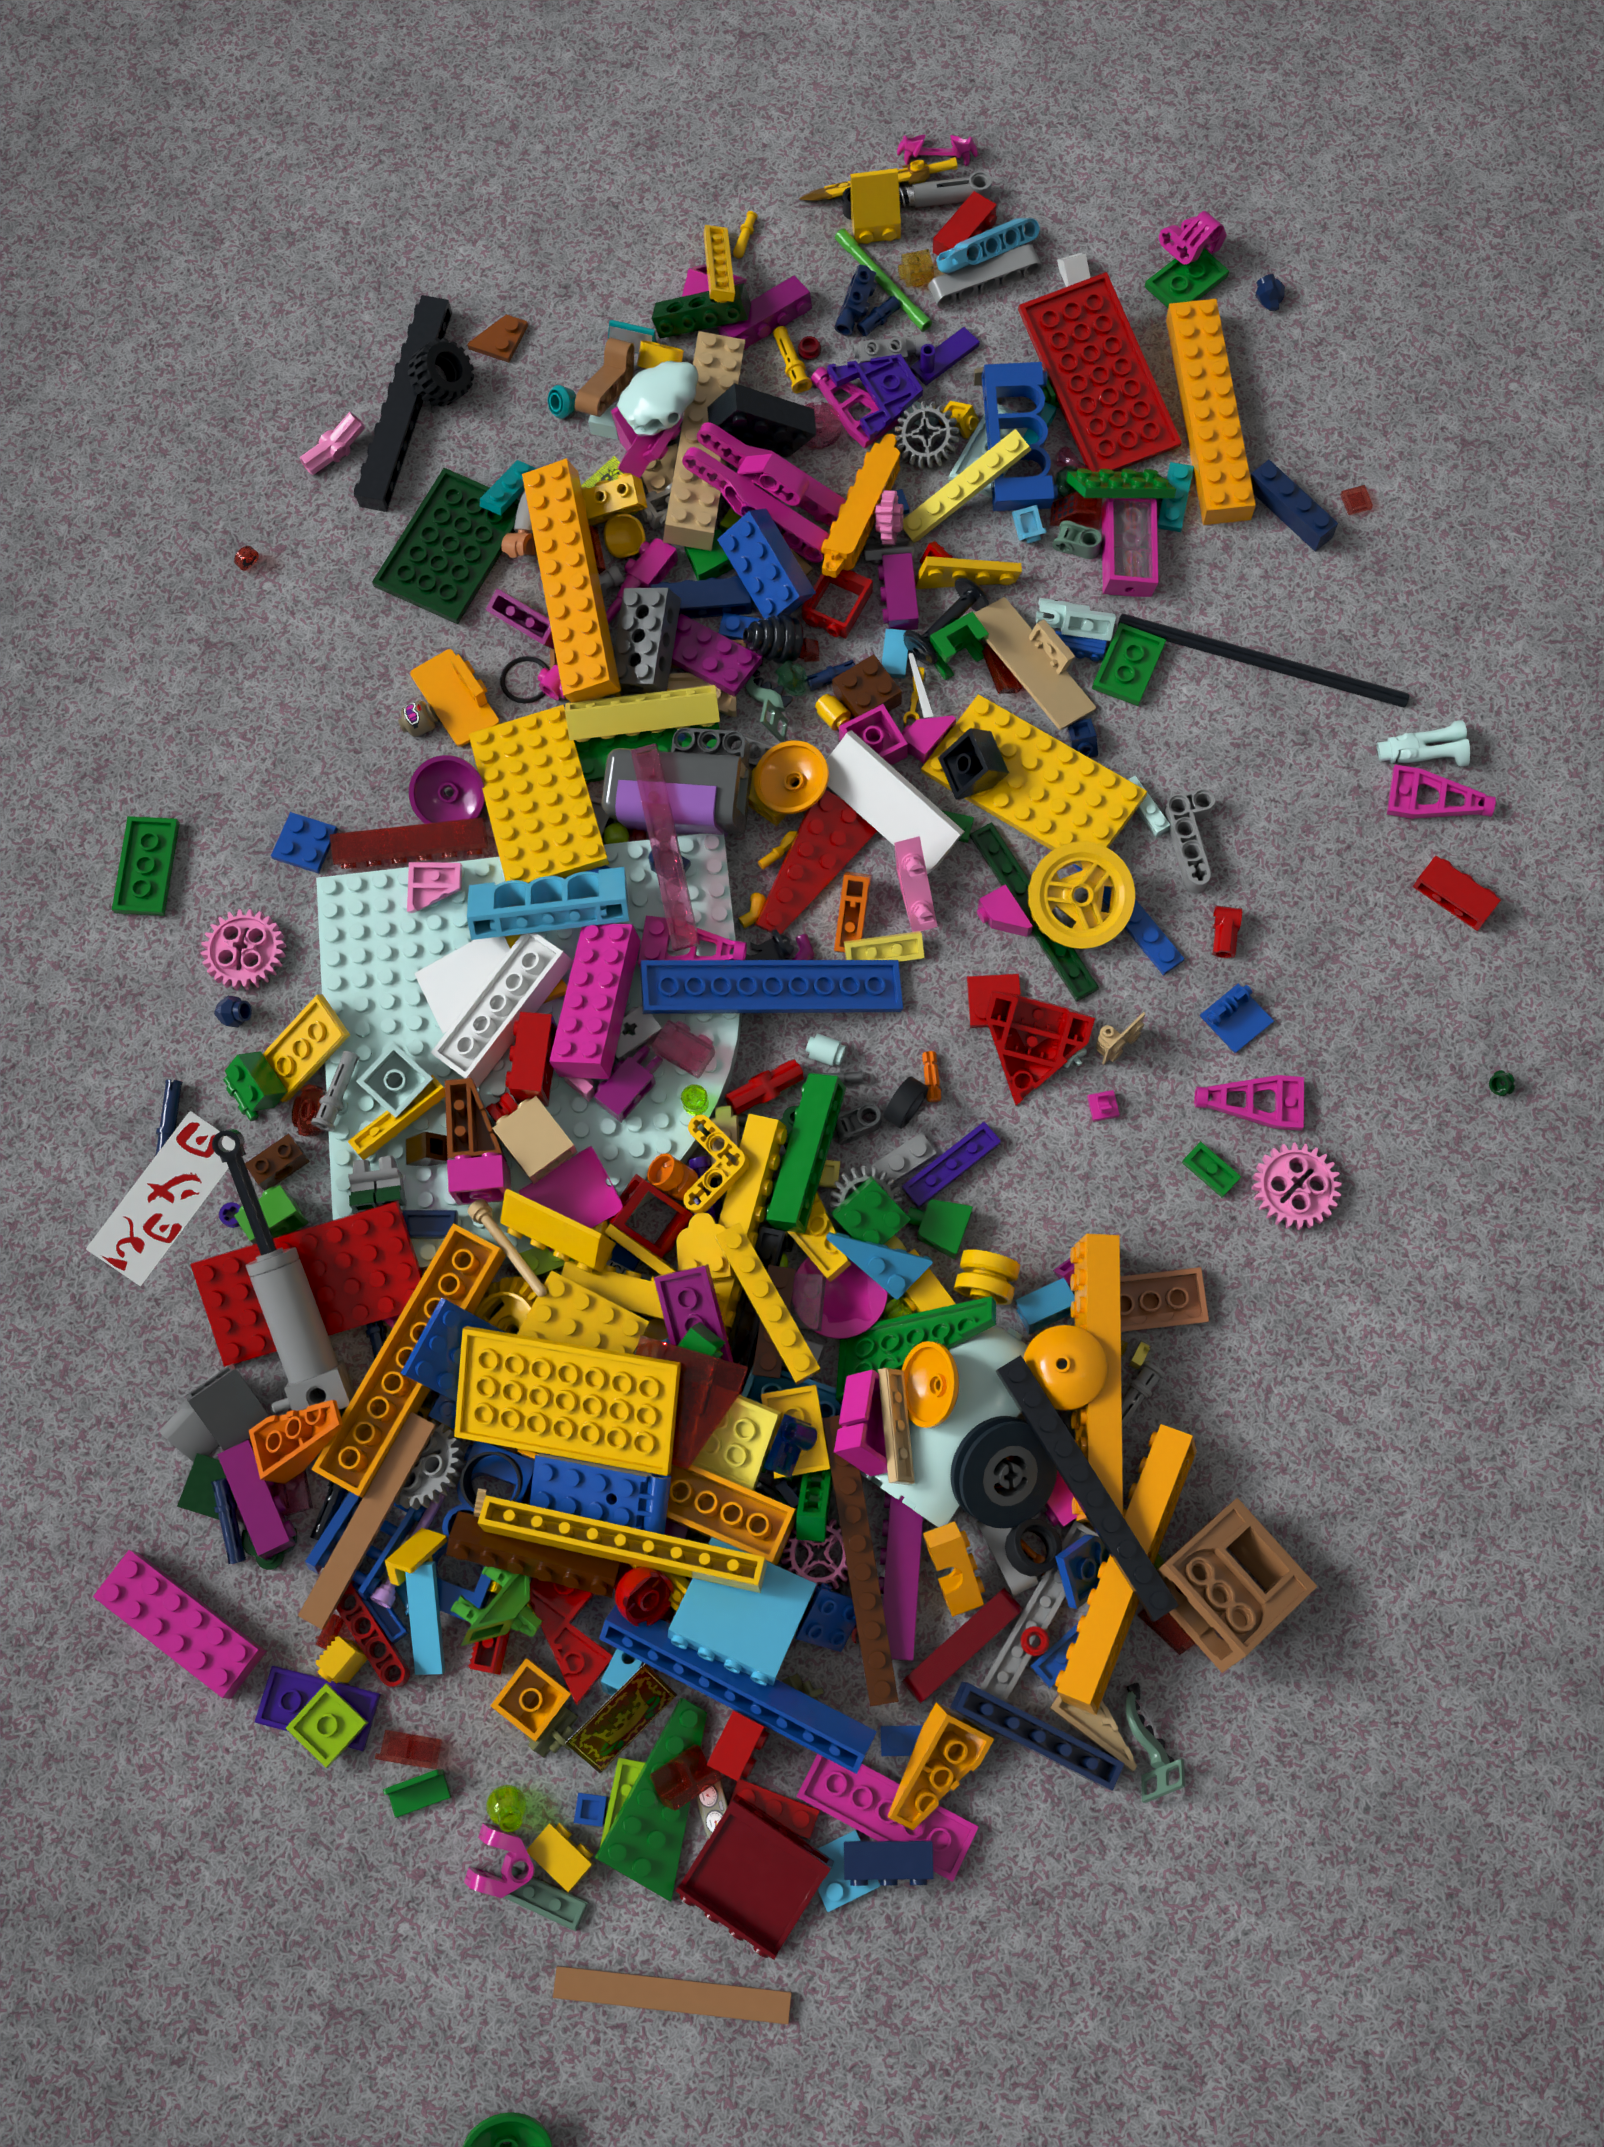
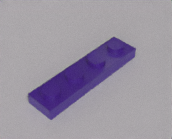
M982 1122L902 1185V1190L919 1209L999 1146L1001 1140L985 1122Z

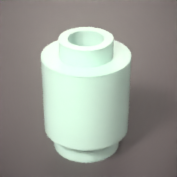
M817 1033L815 1038L810 1037L806 1052H809L810 1059L830 1066L834 1064L840 1066L847 1046L842 1045L841 1041Z

